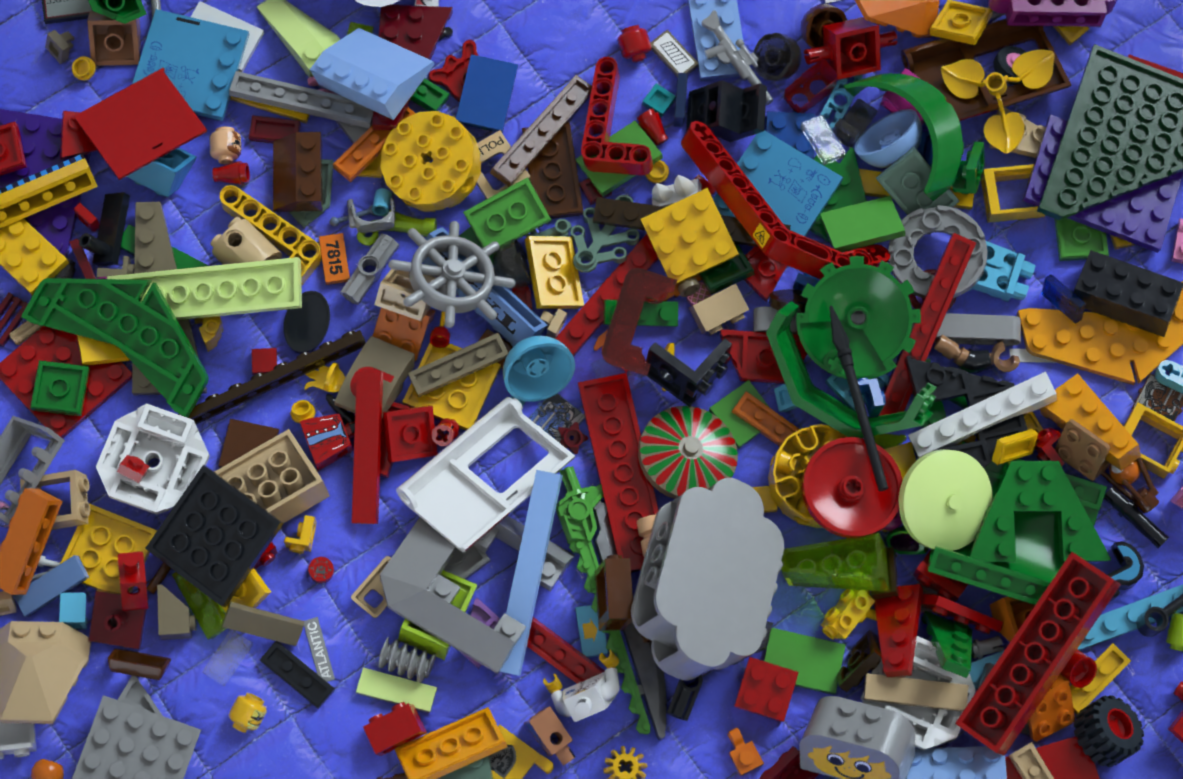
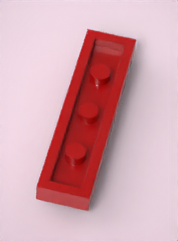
M533 617L527 643L528 648L576 684L605 672L604 669Z

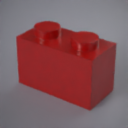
M405 702L399 703L391 708L392 712L384 716L382 714L375 715L368 720L369 724L363 726L376 755L383 756L395 748L427 733L414 705L405 704Z

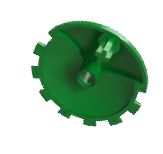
M864 256L849 257V265L835 268L833 262L820 269L824 277L815 286L809 283L806 284L801 296L808 300L805 313H797V331L802 346L818 366L828 373L847 379L837 356L838 351L832 342L830 306H833L849 338V349L852 351L853 367L857 379H872L882 376L897 367L893 359L902 349L908 353L911 352L916 340L909 337L912 324L921 322L920 309H912L908 295L915 292L908 280L900 283L890 274L894 269L892 265L881 260L879 267L864 264ZM853 312H864L866 315L865 320L859 324L854 323L851 319Z

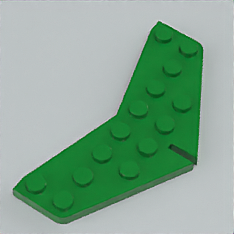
M46 278L40 282L21 316L22 318L33 324L116 345L163 395L174 411L184 417H189L208 383V374L157 283H152L141 302L152 280Z

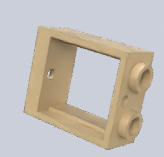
M393 269L381 281L374 304L418 321H422L431 308L423 300L418 301L411 307L404 305V299L415 291L410 283L409 272ZM423 274L427 283L437 278L435 276Z
M77 470L46 474L41 478L35 489H41V486L70 482L71 514L57 516L52 530L89 524L90 505L88 503L87 491H89L90 485L87 475ZM20 479V490L25 483L23 479Z

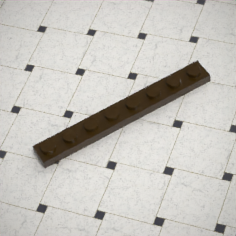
M597 197L593 223L645 230L641 218L665 207ZM721 215L734 244L758 247L736 217ZM784 224V226L788 230H790L791 225Z
M360 330L357 332H347L341 339L335 342L328 341L319 346L318 350L311 353H301L292 362L280 363L273 368L274 370L268 373H258L244 384L237 383L230 386L228 391L220 395L213 394L208 396L205 402L194 406L187 418L194 420L195 424H199L363 348L366 343Z

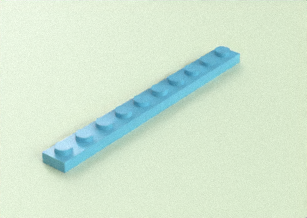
M1183 584L1101 614L1077 649L1081 651L1137 630L1136 622L1138 617L1151 607L1164 608L1182 595ZM1183 607L1178 609L1176 613H1183ZM1149 617L1150 624L1156 623L1154 618ZM1004 651L971 663L969 674L975 690L978 688L985 664L991 663L995 665Z

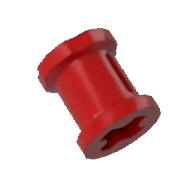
M443 419L432 431L433 441L439 446L449 445L459 435L460 427L458 423L453 419Z

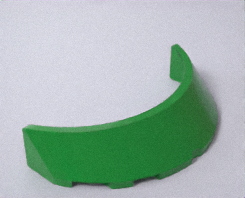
M896 73L874 75L845 84L843 87L853 97L870 86L877 87L881 91H892L910 102L924 119L932 141V167L923 192L934 201L953 186L964 152V142L958 115L953 106L946 101V97L938 89L922 79Z

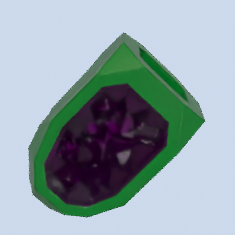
M904 525L887 534L886 541L888 546L894 547L895 552L898 554L917 555L927 553L929 548L915 541L906 531Z

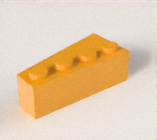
M1076 374L1055 389L1057 401L1039 409L1041 415L1051 419L1062 430L1066 423L1072 419L1105 441L1110 446L1105 460L1119 470H1123L1141 457L1139 444L1079 374Z

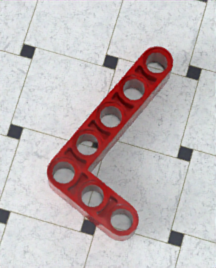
M612 57L600 58L595 67L581 147L584 166L592 172L647 175L653 169L651 151L647 146L609 142L620 75L615 59ZM592 155H597L595 158H589ZM615 157H621L618 160H613ZM642 158L645 159V160L642 161V162H638V161H637V160L642 159Z

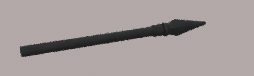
M830 306L832 342L838 351L837 356L845 371L878 490L885 491L888 489V485L853 367L854 362L851 355L852 351L849 349V338L833 306Z

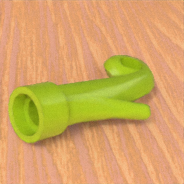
M395 211L394 227L382 231L408 233L409 229L414 228L423 237H427L429 233L437 230V219H418ZM378 231L372 232V236L369 238L365 237L366 233L357 232L358 241L367 246L373 245L379 237Z

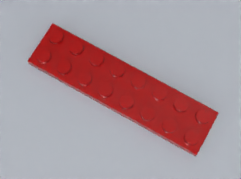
M627 373L578 382L579 394L616 553L621 555L622 558H630L631 572L641 571L645 558L641 548L643 537L639 536L636 522L643 517L656 515L658 506L654 488L645 477L639 463L638 445L641 433Z

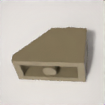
M157 585L159 637L161 640L192 638V631L196 630V616L191 615L189 608L166 587Z

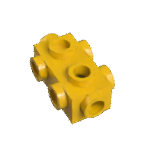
M858 584L856 587L847 588L842 592L839 602L835 607L826 612L824 621L821 623L823 627L822 632L831 639H846L855 626L863 622L866 617L877 621L875 610L870 608L875 600L869 595V589L862 584Z

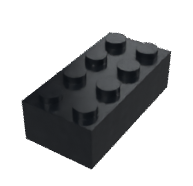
M1090 250L1075 286L1071 304L1165 337L1182 293L1183 282Z

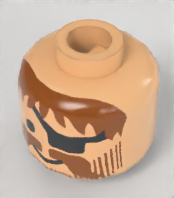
M227 126L218 127L210 135V155L218 160L220 164H231L233 160L240 157L242 153L241 136L234 128Z

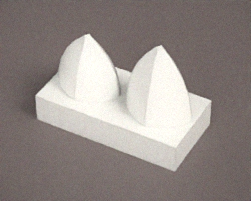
M677 175L672 185L665 186L656 183L652 189V205L667 207L701 191V183L698 178L689 180L681 175Z

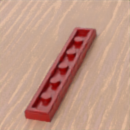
M357 372L352 523L378 524L383 373Z

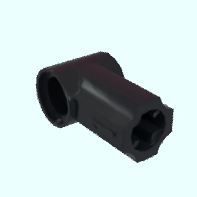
M702 675L696 677L698 684L692 688L687 687L684 684V680H679L667 714L680 720L688 721L702 686Z

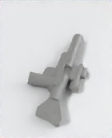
M713 10L706 19L702 20V26L712 31L720 42L718 46L704 50L706 58L710 59L717 56L723 64L731 63L743 81L748 80L751 86L761 83L750 68L751 65L757 68L759 59L754 52L750 54L742 39H738L735 43L740 48V50H737L720 26L717 12ZM767 91L766 105H769L773 98Z

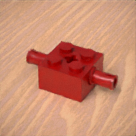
M864 17L824 25V45L805 49L804 54L808 55H805L804 58L808 65L825 59L837 73V80L881 70L880 48L897 45L898 41H893V39H897V34L894 30L880 33L879 24L867 21Z

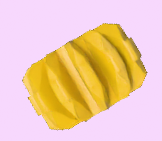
M621 746L620 755L617 751L612 750L611 755L614 759L605 758V763L611 766L603 770L604 774H612L608 779H637V777L645 779L646 774L640 770L646 769L647 763H638L644 756L641 753L634 757V747L627 754L625 746ZM623 763L625 766L630 764V773L626 771L621 773L619 771L621 769L620 764Z

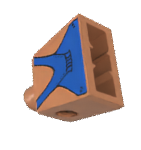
M550 706L542 709L524 722L548 756L555 754L563 766L576 757L567 745L573 741L571 736ZM552 733L558 737V742L555 745L550 741Z

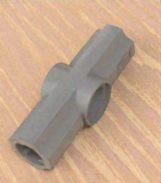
M381 233L368 253L359 260L357 269L342 288L340 294L349 302L359 305L373 283L380 279L382 270L399 248V244L392 237ZM372 265L376 267V270L367 273L364 271V268Z

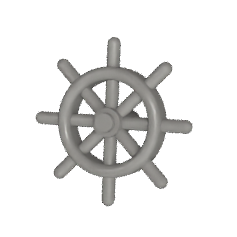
M457 221L450 223L449 235L438 236L426 240L416 229H409L408 236L419 246L413 255L412 261L406 262L393 259L388 263L390 269L409 272L410 283L415 292L404 299V305L411 307L418 301L423 300L429 306L445 312V326L447 328L454 326L455 313H465L479 308L488 319H496V311L486 302L493 285L513 288L515 286L514 279L495 276L493 264L488 256L499 250V243L494 241L481 249L472 241L459 237V223ZM438 252H448V260L446 261ZM458 254L467 257V259L462 262L459 261ZM429 257L437 266L425 265L422 262ZM476 265L480 273L469 272L466 270ZM423 274L437 276V278L427 283ZM466 281L481 283L482 287L476 292ZM459 288L466 296L456 297V290Z

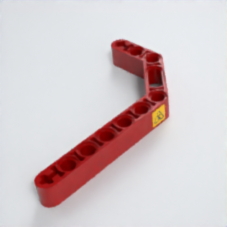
M694 121L690 124L681 141L683 149L767 257L818 279L824 277L820 269L831 262H833L835 268L849 265V257L864 256V264L879 267L881 260L888 262L890 253L882 245L874 244L840 252L788 230L709 127L699 121Z

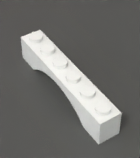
M1044 372L908 436L919 459L933 450L955 446L968 437L997 423L1057 401V393L1047 373Z

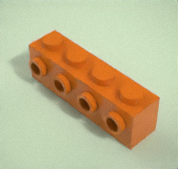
M24 488L23 493L19 497L16 512L9 522L7 535L0 545V589L11 595L27 594L63 502L62 500L41 489Z

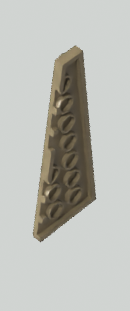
M136 202L134 274L177 269L161 202ZM190 319L177 320L198 356ZM133 364L132 394L162 395ZM205 387L202 394L207 393V387Z

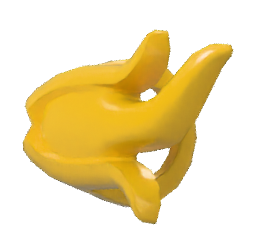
M332 363L330 367L322 366L318 368L319 371L314 370L305 374L307 377L315 380L306 383L305 390L315 387L333 393L339 392L346 378L337 363Z

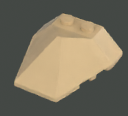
M11 621L0 628V722L54 724L68 699L69 691L72 686L76 685L82 668H85L89 662L92 642L88 641L89 637L64 622Z

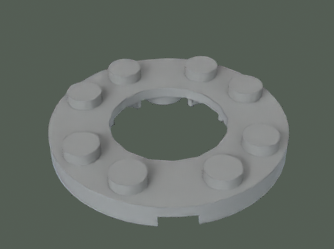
M937 205L934 208H920L901 220L905 229V236L890 240L889 264L894 267L892 273L900 283H903L905 280L910 282L915 291L912 294L924 298L934 275L924 272L914 259V248L917 242L924 235L933 232H944L948 235L956 233L977 242L953 298L966 293L979 281L986 267L988 250L984 233L972 217L956 208Z

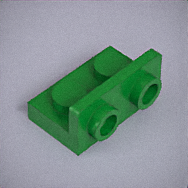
M974 141L972 151L967 152L966 161L960 162L956 174L957 178L952 186L953 192L962 194L977 193L985 167L984 142Z

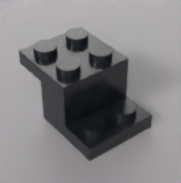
M721 80L690 91L686 132L694 121L706 124L716 137L728 142L763 132L767 86L759 83L742 89Z

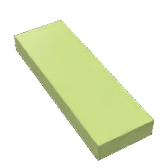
M363 667L356 693L394 704L409 703L414 705L416 710L430 713L437 687Z

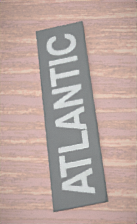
M318 617L305 620L304 627L317 674L326 682L334 680L335 677Z

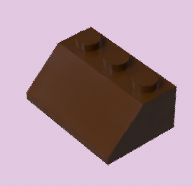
M295 132L273 141V212L323 211L321 132Z

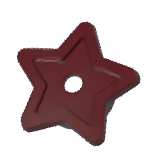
M575 422L569 428H558L561 436L559 443L565 448H569L574 454H578L581 443L588 440V436L582 434L579 430V423Z

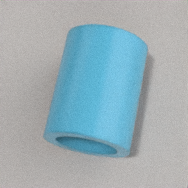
M384 188L375 191L372 206L374 214L386 216L389 213L390 198H392L391 191Z

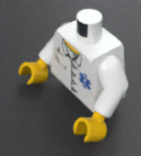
M609 650L610 655L608 658L603 653L599 655V660L607 668L605 672L563 689V691L561 690L562 683L556 674H553L555 679L551 683H548L546 678L543 679V683L549 693H551V698L559 715L572 717L573 721L577 722L608 708L620 689L618 671L615 668L619 664V658L611 650Z

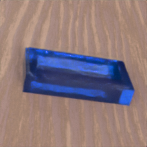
M1053 275L1047 276L1044 280L1041 295L1075 324L1081 321L1086 303Z

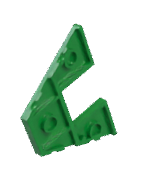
M1010 461L1007 463L1003 472V478L995 490L997 492L982 520L980 531L975 536L976 540L969 553L970 557L989 563L1016 562L1014 512H1057L1060 562H1065L1071 552H1074L1087 562L1111 561L1105 546L1059 461Z

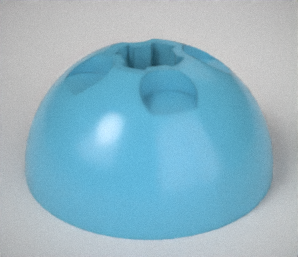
M542 335L525 338L518 342L506 356L503 365L505 387L513 397L522 401L535 402L545 400L559 393L570 382L575 371V359L570 350L557 339Z

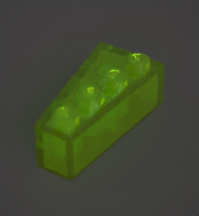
M880 533L860 538H846L786 548L783 551L781 560L783 562L782 573L789 586L890 592L886 547Z

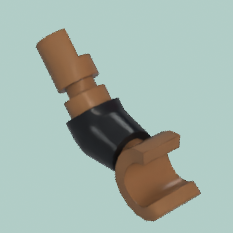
M941 334L934 346V349L942 353L947 359L953 358V362L958 365L959 369L965 370L970 374L991 369L994 364L999 370L1010 372L1015 370L1020 363L1019 356L1012 355L1007 360L999 358L1000 354L1005 351L1003 341L994 345L992 352L989 353L988 350L973 351L972 349L967 350L964 347L959 348V344Z

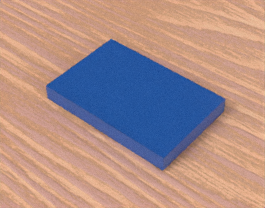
M471 54L456 119L465 126L493 132L501 130L503 133L518 64Z

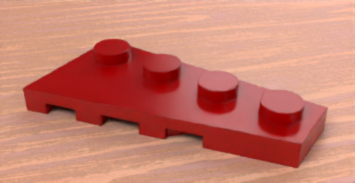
M920 584L898 586L899 596L874 599L883 671L887 677L912 675L923 588Z

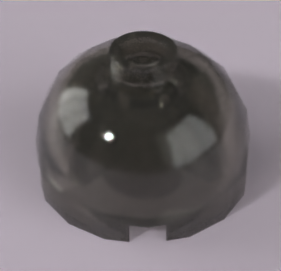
M766 34L757 42L754 49V54L759 59L757 62L758 67L755 70L765 80L784 81L789 79L798 71L801 65V49L797 42L786 34Z
M514 238L502 244L493 255L495 276L514 279L515 286L511 289H520L532 284L530 268L526 261L528 257L517 239L515 240Z

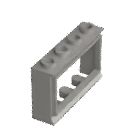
M12 416L0 436V485L31 435L50 442L45 450L40 447L32 449V455L38 459L32 472L25 468L19 470L18 476L25 481L19 493L8 490L5 493V498L12 504L5 515L0 512V522L9 525L11 518L16 512L19 504L18 500L24 488L35 489L65 441L50 428L16 416Z

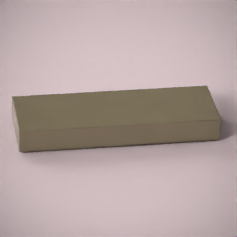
M230 602L222 627L296 646L304 627V621Z

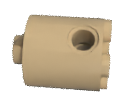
M235 217L229 223L228 229L222 235H216L210 243L213 247L212 255L223 265L282 258V253L248 220H241L239 217Z

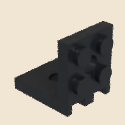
M724 338L695 371L660 345L654 343L648 350L643 374L691 407L702 394L705 396L709 393L716 378L721 379L727 372L728 367L726 364L732 357L730 354L732 343Z

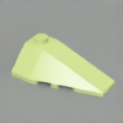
M266 0L257 6L258 11L308 77L313 76L310 68L322 52L340 40L335 33L286 0Z

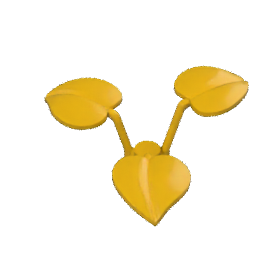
M1033 50L1023 53L1016 58L1012 65V70L1018 76L1017 78L1008 77L1007 75L1003 77L1002 74L993 72L984 79L985 72L979 62L971 59H964L942 66L941 73L947 88L958 98L972 99L978 94L979 87L985 86L991 95L996 96L1001 115H993L986 121L984 135L990 145L1002 153L1008 154L1020 144L1025 126L1022 117L1018 113L1010 112L1005 115L1001 95L1007 89L1006 82H1020L1022 80L1024 86L1029 89L1044 87L1052 77L1055 54L1050 50Z

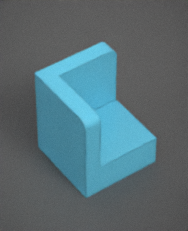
M60 593L59 622H64L74 629H87L86 593Z

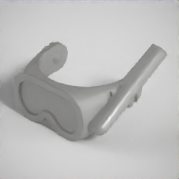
M390 198L391 212L377 221H365L356 217L353 199H349L347 201L349 227L356 228L361 233L393 228L395 225L394 198Z

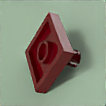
M96 590L88 641L140 649L146 609L122 611L121 593Z

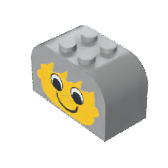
M837 696L823 697L817 702L800 741V767L804 770L838 779H906L915 757L914 726L906 717L889 709Z

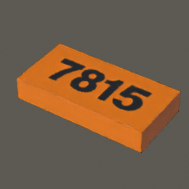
M343 233L319 236L326 285L347 282L350 276Z

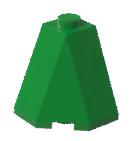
M88 0L92 11L124 24L146 15L141 0Z

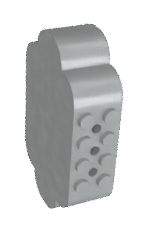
M721 479L709 489L703 487L690 488L675 500L663 505L655 516L631 607V618L637 631L652 641V655L658 667L665 673L680 680H692L711 669H724L746 658L759 649L767 633L765 627L767 618L772 612L771 602L778 586L776 583L777 576L783 566L781 560L784 551V539L779 528L771 520L763 517L764 506L757 491L738 479Z

